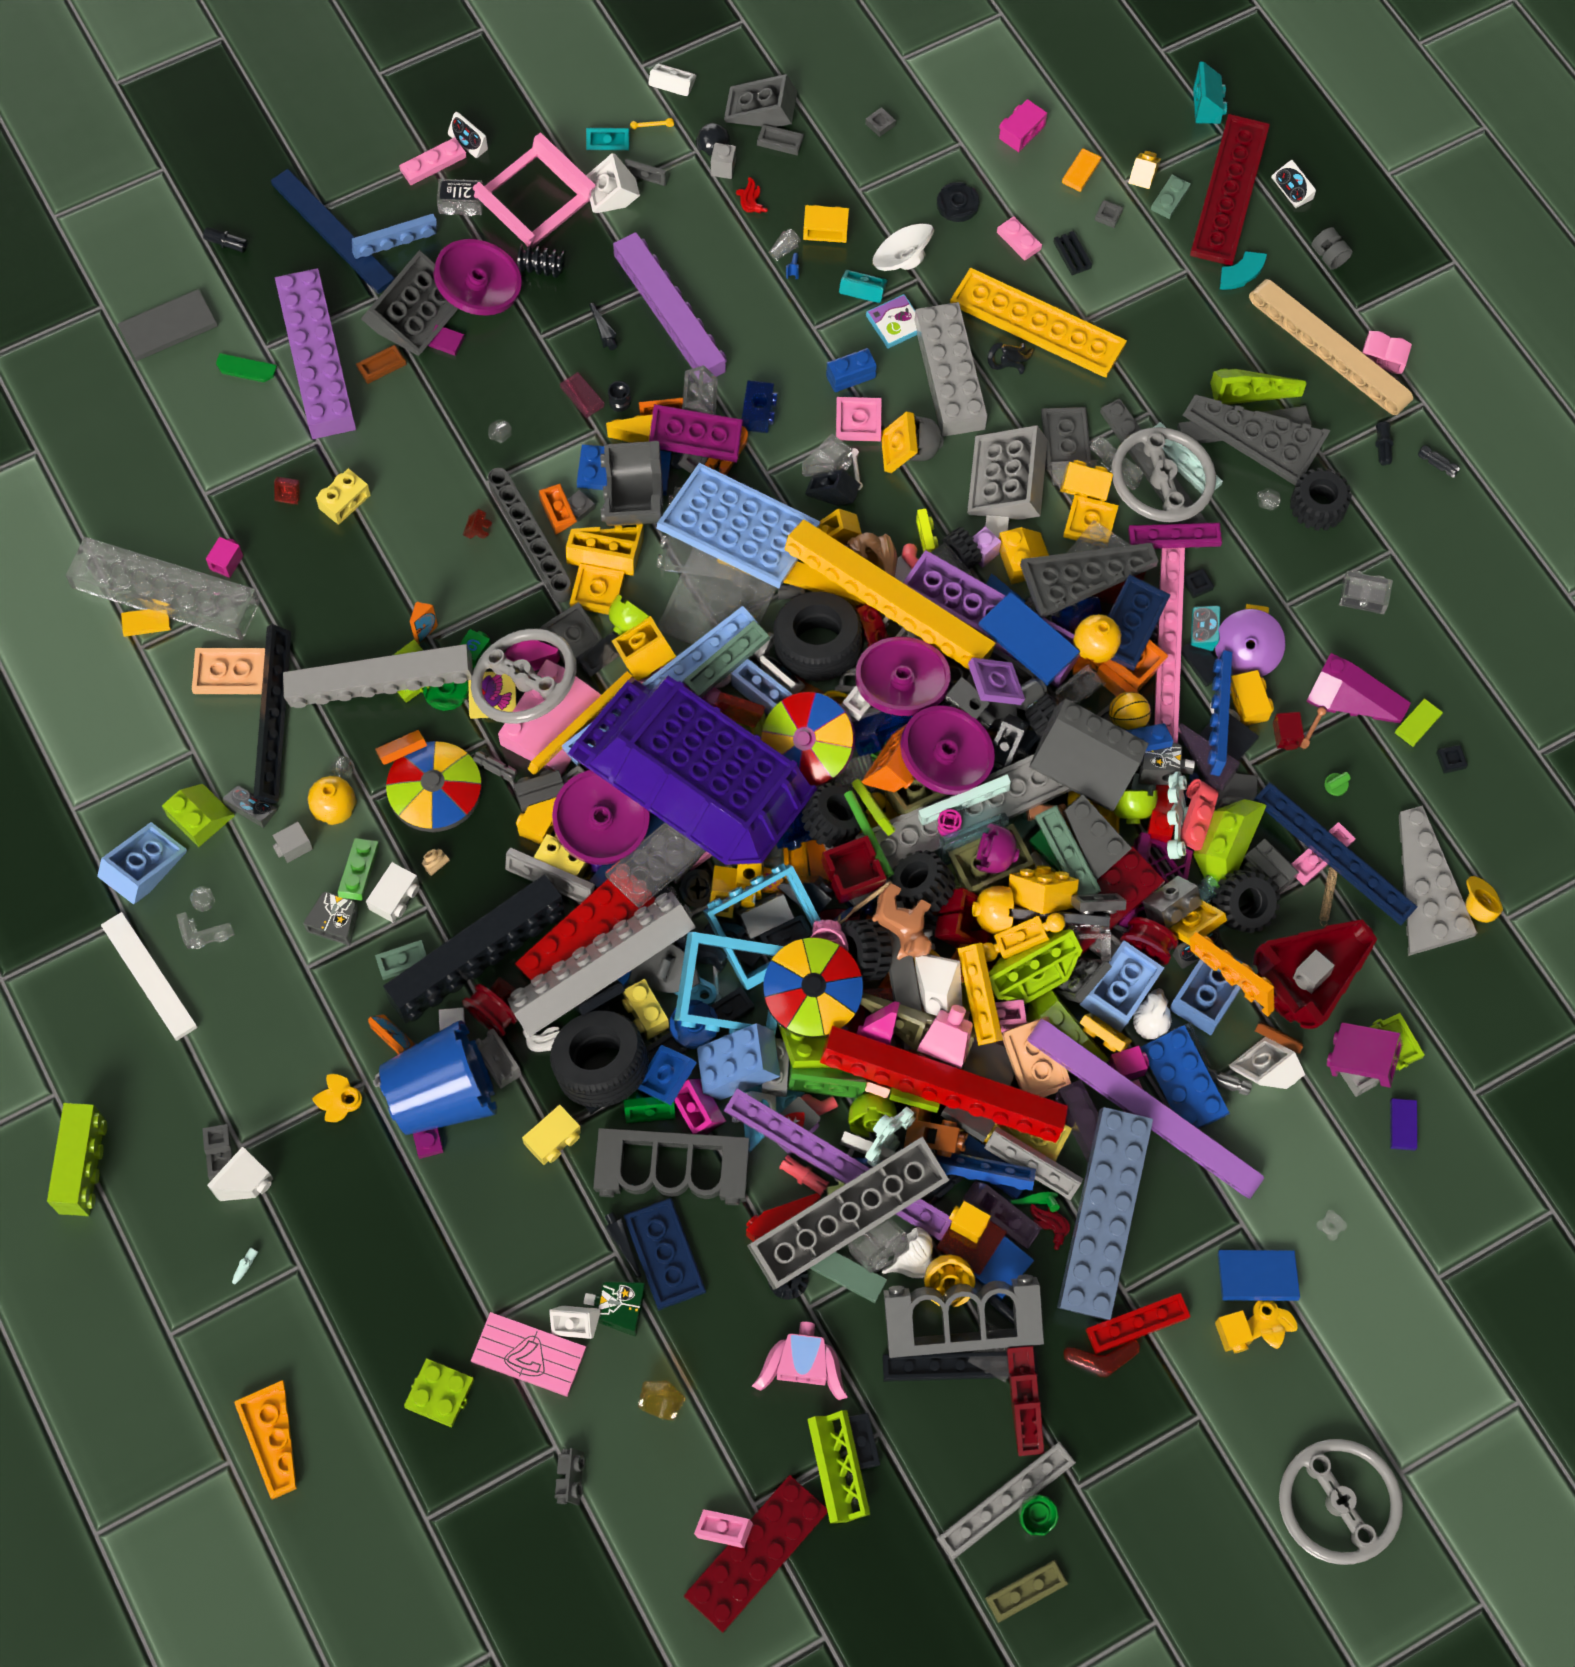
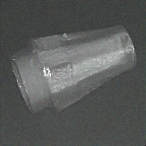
M791 229L783 231L772 249L769 250L771 257L778 261L781 257L796 249L801 241L799 236Z

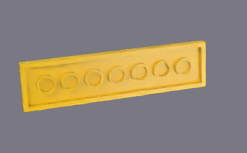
M973 268L969 269L950 299V304L959 302L962 311L1107 378L1126 346L1127 340Z

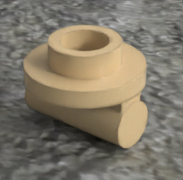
M432 849L424 855L422 865L428 874L432 876L450 860L442 850Z

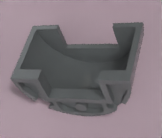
M659 441L604 444V454H600L601 468H606L607 486H603L605 504L601 508L602 522H606L607 526L657 523L664 514Z

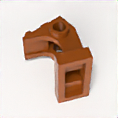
M911 1107V1110L914 1112L915 1121L906 1131L904 1148L921 1137L927 1143L929 1128L937 1129L935 1144L927 1143L930 1149L937 1150L936 1155L951 1157L952 1153L961 1154V1151L965 1152V1139L968 1138V1133H964L963 1129L957 1128V1122L942 1120V1125L930 1123L931 1111Z

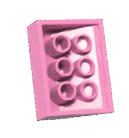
M546 659L537 675L542 678L552 677L556 683H560L563 679L565 668ZM575 676L574 683L564 700L549 713L529 722L518 724L505 723L498 733L500 745L532 761L596 701L601 694ZM535 690L525 692L513 712L533 708L545 700ZM562 749L543 768L553 771L559 770L562 776L572 759Z

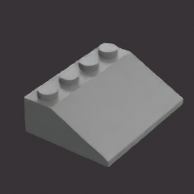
M1038 425L975 436L967 511L969 515L1001 516L1017 520L1041 516L1048 440Z

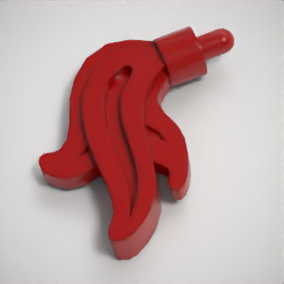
M748 177L746 189L736 191V195L741 197L742 209L746 212H768L767 208L756 203L760 196V187L758 185L755 190L754 180Z

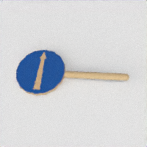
M889 881L855 907H850L843 911L833 921H838L840 924L843 923L853 912L858 911L882 893L892 882Z

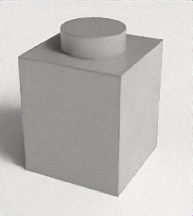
M715 143L711 157V176L732 179L736 164V146Z
M299 822L273 835L276 843L272 846L278 857L283 856L287 863L313 850Z
M1315 950L1296 969L1293 979L1301 989L1307 990L1312 994L1331 975L1335 965Z

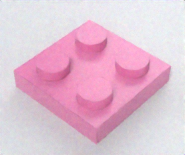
M837 397L836 440L881 441V398Z

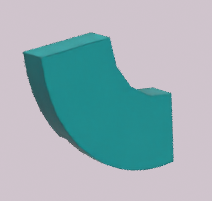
M1245 251L1244 257L1239 263L1229 267H1222L1219 289L1240 288L1254 278L1256 279L1264 267L1267 254Z

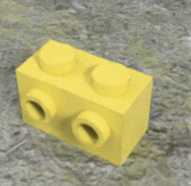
M348 468L344 473L337 475L331 485L322 489L316 500L319 509L339 525L371 495L368 484Z
M547 834L534 856L535 859L581 879L590 863L583 862L569 854L562 847L556 835L553 837Z
M645 979L625 989L622 1003L628 1013L632 1012L635 1020H633L640 1033H644L647 1040L669 1029L668 1018Z
M559 1105L524 1135L522 1139L524 1145L545 1165L547 1162H554L561 1155L560 1151L567 1145L572 1146L580 1138L581 1129L580 1125Z

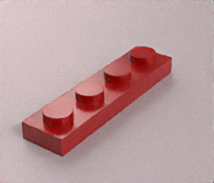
M1181 1293L1089 1327L1086 1329V1333L1095 1354L1185 1321L1191 1316Z

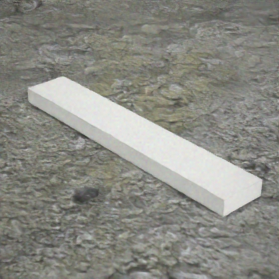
M121 912L101 924L103 930L175 1040L181 1039L198 1028L123 913Z

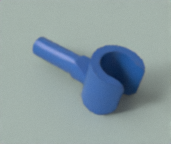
M794 253L791 264L786 265L787 279L791 275L796 276V279L799 278L798 253Z

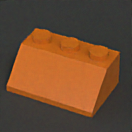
M1149 639L1134 671L1112 660L1093 663L1098 668L1103 663L1106 664L1117 675L1139 691L1165 662L1168 655Z
M906 725L891 734L861 781L864 785L896 792L902 787L906 789L912 784L915 778L907 769L900 748L901 736Z

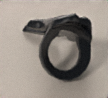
M996 343L988 353V364L994 370L1013 367L1017 368L1020 374H1023L1025 367L1021 363L1031 358L1034 349L1031 348L1025 354H1022L1021 351L1026 349L1024 343H1021L1019 347ZM1001 348L1003 352L1001 356L1002 364L996 365L994 356L996 351Z

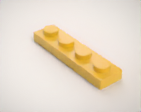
M982 943L958 948L978 1046L1002 1041L1003 1037Z

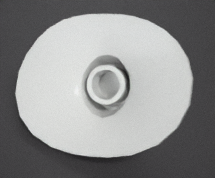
M915 224L896 231L877 249L873 257V265L878 270L884 271L899 268L907 270L917 267L925 257L924 248L934 233L933 226L929 224Z

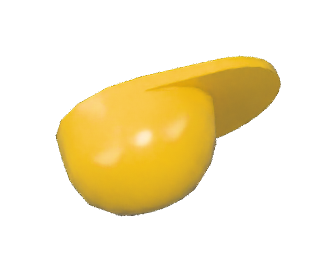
M1475 876L1469 877L1466 881L1470 893L1465 903L1467 912L1471 917L1480 922L1489 923L1494 921L1503 911L1497 892L1483 879Z

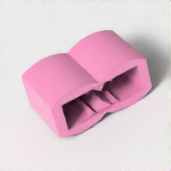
M1369 331L1362 353L1385 371L1402 374L1412 344L1403 338H1390L1380 331Z

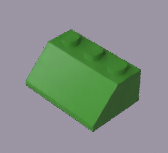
M791 1062L789 1064L787 1090L856 1099L863 1094L866 1088V1078L854 1076L851 1073L836 1068H792Z

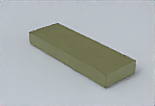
M1054 1560L986 1597L985 1600L996 1621L999 1623L1065 1587L1068 1583Z

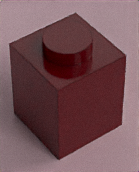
M1300 712L1276 714L1273 721V729L1277 749L1294 750L1300 747L1304 739Z

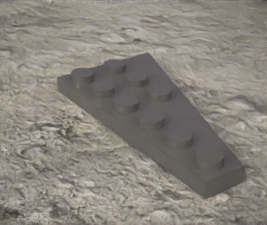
M1199 395L1193 397L1182 415L1293 485H1296L1301 475L1306 473L1331 431L1324 428L1322 430L1313 428L1305 423L1290 422L1289 419L1260 411L1252 412L1237 405L1233 407L1222 404L1221 401Z
M1152 543L1026 558L1021 559L1020 566L1038 616L1044 618L1125 581L1129 574L1136 576L1156 567L1158 558Z

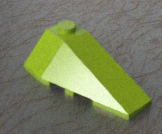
M1220 369L1214 371L1210 383L1214 400L1221 401L1222 404L1226 405L1301 397L1306 387V381L1239 369Z

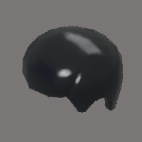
M710 123L699 130L695 142L699 151L703 150L708 156H711L714 144L729 145L730 137L725 128L718 124Z

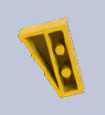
M643 524L622 528L621 525L615 526L614 529L601 530L600 527L571 529L566 544L567 564L579 566L581 563L624 571L626 575L634 576L644 541Z

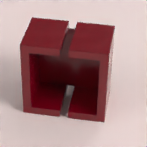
M868 835L822 853L821 862L828 879L832 880L831 885L839 904L878 890L886 882L887 878L878 859L875 860L876 853Z
M965 888L952 890L953 896L948 898L949 902L947 905H943L939 911L942 913V916H938L934 937L955 948H958L960 944L990 943L991 933L985 930L971 931V929L981 928L976 916L972 915L973 902H977L978 895Z

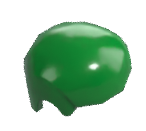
M1044 1495L1028 1497L1022 1502L1018 1512L1021 1526L1030 1535L1044 1536L1056 1526L1059 1518L1057 1506L1049 1497Z

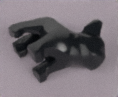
M716 916L726 937L743 940L746 936L744 927L736 922H729ZM710 923L701 932L715 935ZM683 936L674 942L675 946L684 952L687 937ZM698 944L696 961L714 966L716 971L721 974L727 965L725 962L727 954L720 947Z

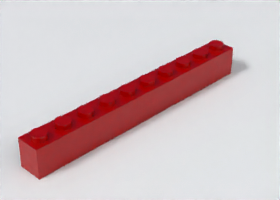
M835 1026L831 1027L825 1040L820 1063L831 1068L875 1081L878 1084L922 1097L928 1101H934L952 1109L959 1108L968 1111L975 1117L982 1116L991 1119L996 1124L1040 1137L1046 1141L1056 1143L1064 1130L1068 1110L1067 1105Z

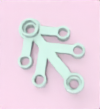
M1176 771L1174 774L1169 775L1168 799L1174 805L1168 811L1167 818L1169 825H1175V840H1169L1167 843L1170 859H1180L1181 856L1186 855L1185 843L1181 841V829L1189 808L1186 807L1183 790L1187 789V780L1185 775L1182 776L1180 771Z
M905 1107L895 1117L884 1115L876 1123L873 1131L877 1133V1138L865 1155L869 1165L874 1167L883 1159L881 1149L883 1147L893 1151L897 1150L901 1142L894 1132L900 1127L907 1130L915 1121L914 1112L911 1109Z

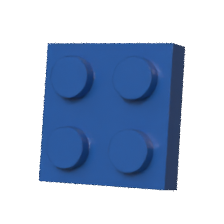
M661 1045L648 1065L645 1079L638 1089L662 1102L672 1105L697 1062L690 1057Z

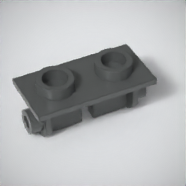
M570 1448V1450L562 1449L561 1454L558 1455L557 1474L565 1475V1479H556L555 1498H557V1504H567L569 1502L574 1505H580V1498L583 1494L582 1471L585 1468L584 1452L574 1448Z

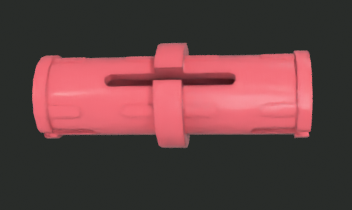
M789 1155L785 1157V1161L783 1160L779 1169L796 1178L797 1183L800 1185L805 1184L820 1196L823 1195L824 1190L826 1191L830 1184L829 1181L812 1172L811 1167L803 1166Z

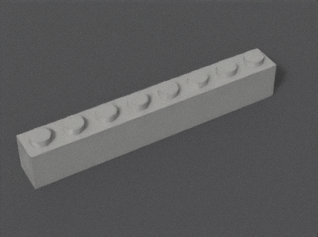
M464 644L283 672L284 698L290 707L303 708L309 704H327L329 701L335 700L348 701L361 696L368 698L381 693L394 694L400 690L408 689L414 691L421 687H440L443 684L453 682L460 684L471 680L473 674L472 654L468 646Z

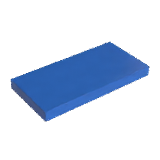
M1012 592L1002 599L978 624L980 628L1047 686L1080 654L1076 647Z

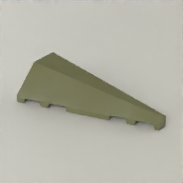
M863 992L860 1004L873 1014L893 1002ZM899 1004L893 1033L917 1051L936 1016ZM972 1027L968 1054L962 1068H958L930 1055H925L932 1060L963 1070L976 1037L975 1028Z

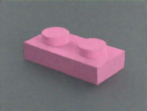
M1014 216L997 228V233L1024 261L1042 248V244Z
M703 1509L694 1534L700 1539L744 1548L753 1523L747 1518Z

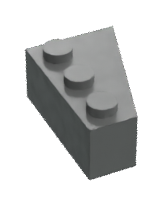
M1083 794L1063 810L1074 839L1096 880L1132 849Z

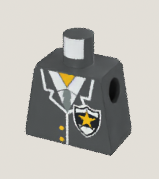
M1173 743L1172 747L1147 751L1139 766L1138 784L1169 785V775L1174 774L1176 771L1192 775L1195 761L1182 759V746Z
M338 891L336 895L323 892L303 923L306 931L350 946L358 915L357 904L353 900L339 898Z

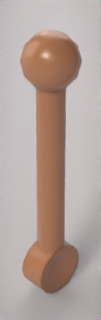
M1325 707L1318 708V715L1303 739L1301 748H1308L1309 740L1321 717L1327 712Z

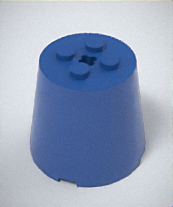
M462 1020L449 1025L379 1066L380 1088L387 1100L390 1116L393 1121H396L405 1135L497 1114V1104L495 1101H491V1096L495 1095L489 1072L476 1041H470L466 1035L470 1031Z

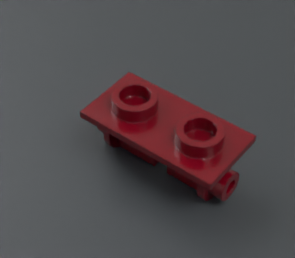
M867 604L855 607L860 616L868 647L880 640L889 638L877 609Z

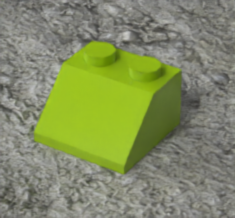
M203 784L179 790L162 805L167 817L198 847L235 816Z

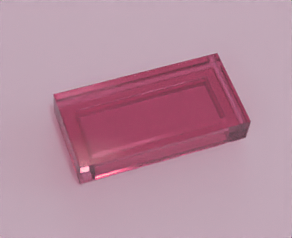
M578 372L560 383V388L586 418L604 407V402Z

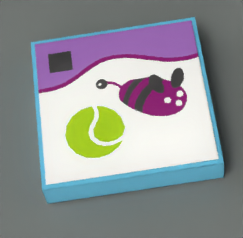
M905 294L866 311V317L887 348L917 335L914 321L915 309Z

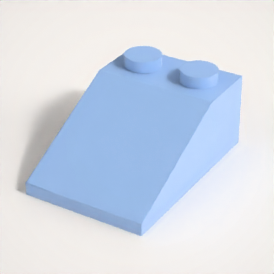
M150 822L101 858L97 877L134 905L155 888L186 854L187 849Z
M1124 940L1108 962L1112 968L1080 1003V1006L1119 1032L1129 1022L1164 969L1163 966Z

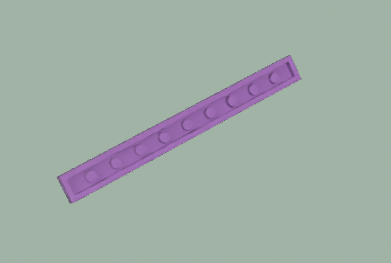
M736 1089L724 1109V1112L844 1184L870 1169L739 1089ZM922 1199L917 1200L895 1214L915 1227L924 1229L938 1241L942 1240L952 1223V1220L949 1219L950 1216Z

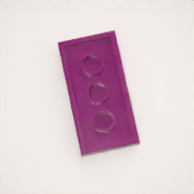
M654 404L649 442L659 441L660 449L737 462L743 420Z

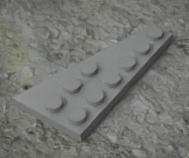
M1423 806L1400 812L1399 830L1400 842L1402 843L1401 860L1404 871V895L1418 906L1407 919L1408 956L1475 937L1477 931L1466 910L1465 903Z

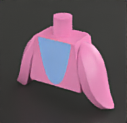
M801 1322L799 1335L788 1334L787 1339L778 1341L771 1348L759 1377L752 1385V1387L761 1391L773 1381L776 1375L777 1380L825 1385L827 1380L829 1389L836 1399L848 1398L843 1387L837 1354L831 1346L825 1344L824 1338L814 1336L815 1324L811 1322Z

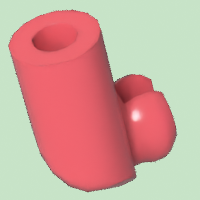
M909 543L903 547L901 557L913 569L919 559L916 557L917 547Z
M804 1094L801 1097L819 1116L838 1107L833 1096L823 1101L812 1097L810 1094Z

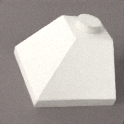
M614 153L610 154L586 175L596 185L590 197L594 213L626 208L640 196L636 178Z
M929 954L918 958L915 957L919 997L925 1012L938 1015L940 1010L950 1013L952 1005L962 1006L960 961Z
M1264 1037L1229 1065L1230 1069L1259 1085L1288 1089L1305 1075L1296 1053L1267 1037Z
M242 1147L207 1186L219 1201L256 1198L260 1193H265L271 1186L273 1178Z

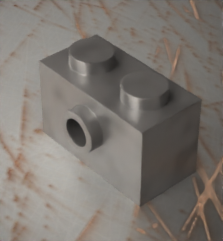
M1177 876L1146 898L1143 904L1147 919L1153 920L1169 929L1201 906L1202 902L1198 886Z

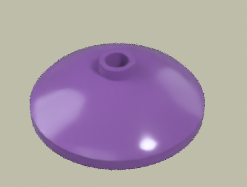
M1256 609L1237 611L1227 617L1218 629L1219 642L1215 647L1216 655L1219 659L1223 650L1232 652L1231 674L1233 675L1258 670L1260 677L1274 670L1284 655V632L1276 619L1264 611ZM1253 640L1255 647L1248 649L1246 647L1247 641Z

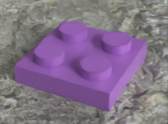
M972 658L969 661L968 666L980 700L1016 705L1023 703L1025 697L1011 662Z

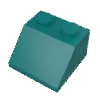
M1199 62L1193 86L1195 123L1220 124L1222 116L1226 115L1227 102H1223L1226 86L1222 84L1221 75L1205 62Z

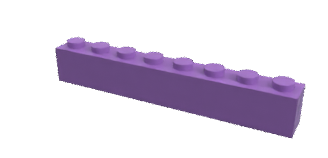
M635 232L613 243L615 258L701 382L705 383L725 373L727 358L724 352L717 349L712 335L705 332L701 319L694 316L689 302H684L681 291L677 286H673L668 272L661 269L658 258L655 254L652 255L645 239H640Z

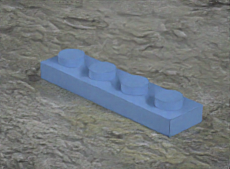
M430 214L352 238V253L355 259L383 250H389L402 244H409L421 238H428L436 234V218L434 214Z

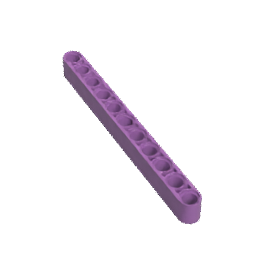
M1040 1019L1028 1036L1027 1041L1125 1112L1152 1118L1151 1130L1243 1196L1251 1199L1264 1180V1176L1049 1022Z

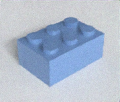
M1200 959L1173 1000L1170 1011L1207 1034L1212 1035L1238 995L1241 987L1237 984L1231 986L1222 976L1220 969L1214 971Z
M753 1024L697 1047L703 1094L718 1100L733 1096L736 1089L743 1092L781 1077L774 1031L760 1024Z

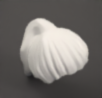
M1160 988L1148 993L1147 999L1139 1005L1133 1014L1134 1028L1145 1039L1155 1040L1166 1035L1172 1023L1170 1009L1167 1007L1169 1001L1165 997L1164 991Z
M920 1227L912 1229V1232L901 1238V1247L894 1254L893 1263L882 1270L883 1274L897 1272L911 1278H923L925 1276L926 1269L933 1260L931 1256L933 1243L928 1232Z

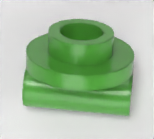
M1347 772L1330 774L1324 783L1326 791L1334 796L1343 795L1348 789V781L1351 779L1350 775Z

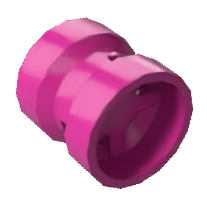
M946 809L939 814L938 832L943 838H956L961 832V815L956 810Z

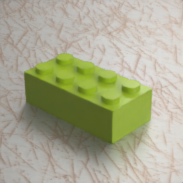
M63 1103L47 1202L61 1215L89 1216L90 1209H93L95 1206L96 1197L93 1190L94 1184H97L99 1181L100 1173L97 1166L98 1159L101 1160L103 1157L101 1141L102 1135H106L107 1121L94 1105Z

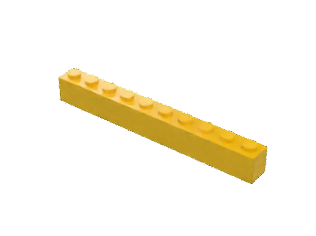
M803 519L788 535L784 550L789 552L791 556L798 558L810 568L826 576L830 581L846 589L850 594L863 600L867 605L877 609L887 618L897 622L907 631L914 633L926 643L940 650L944 655L960 663L964 668L969 669L968 663L972 658L988 660L991 657L995 646L994 641Z

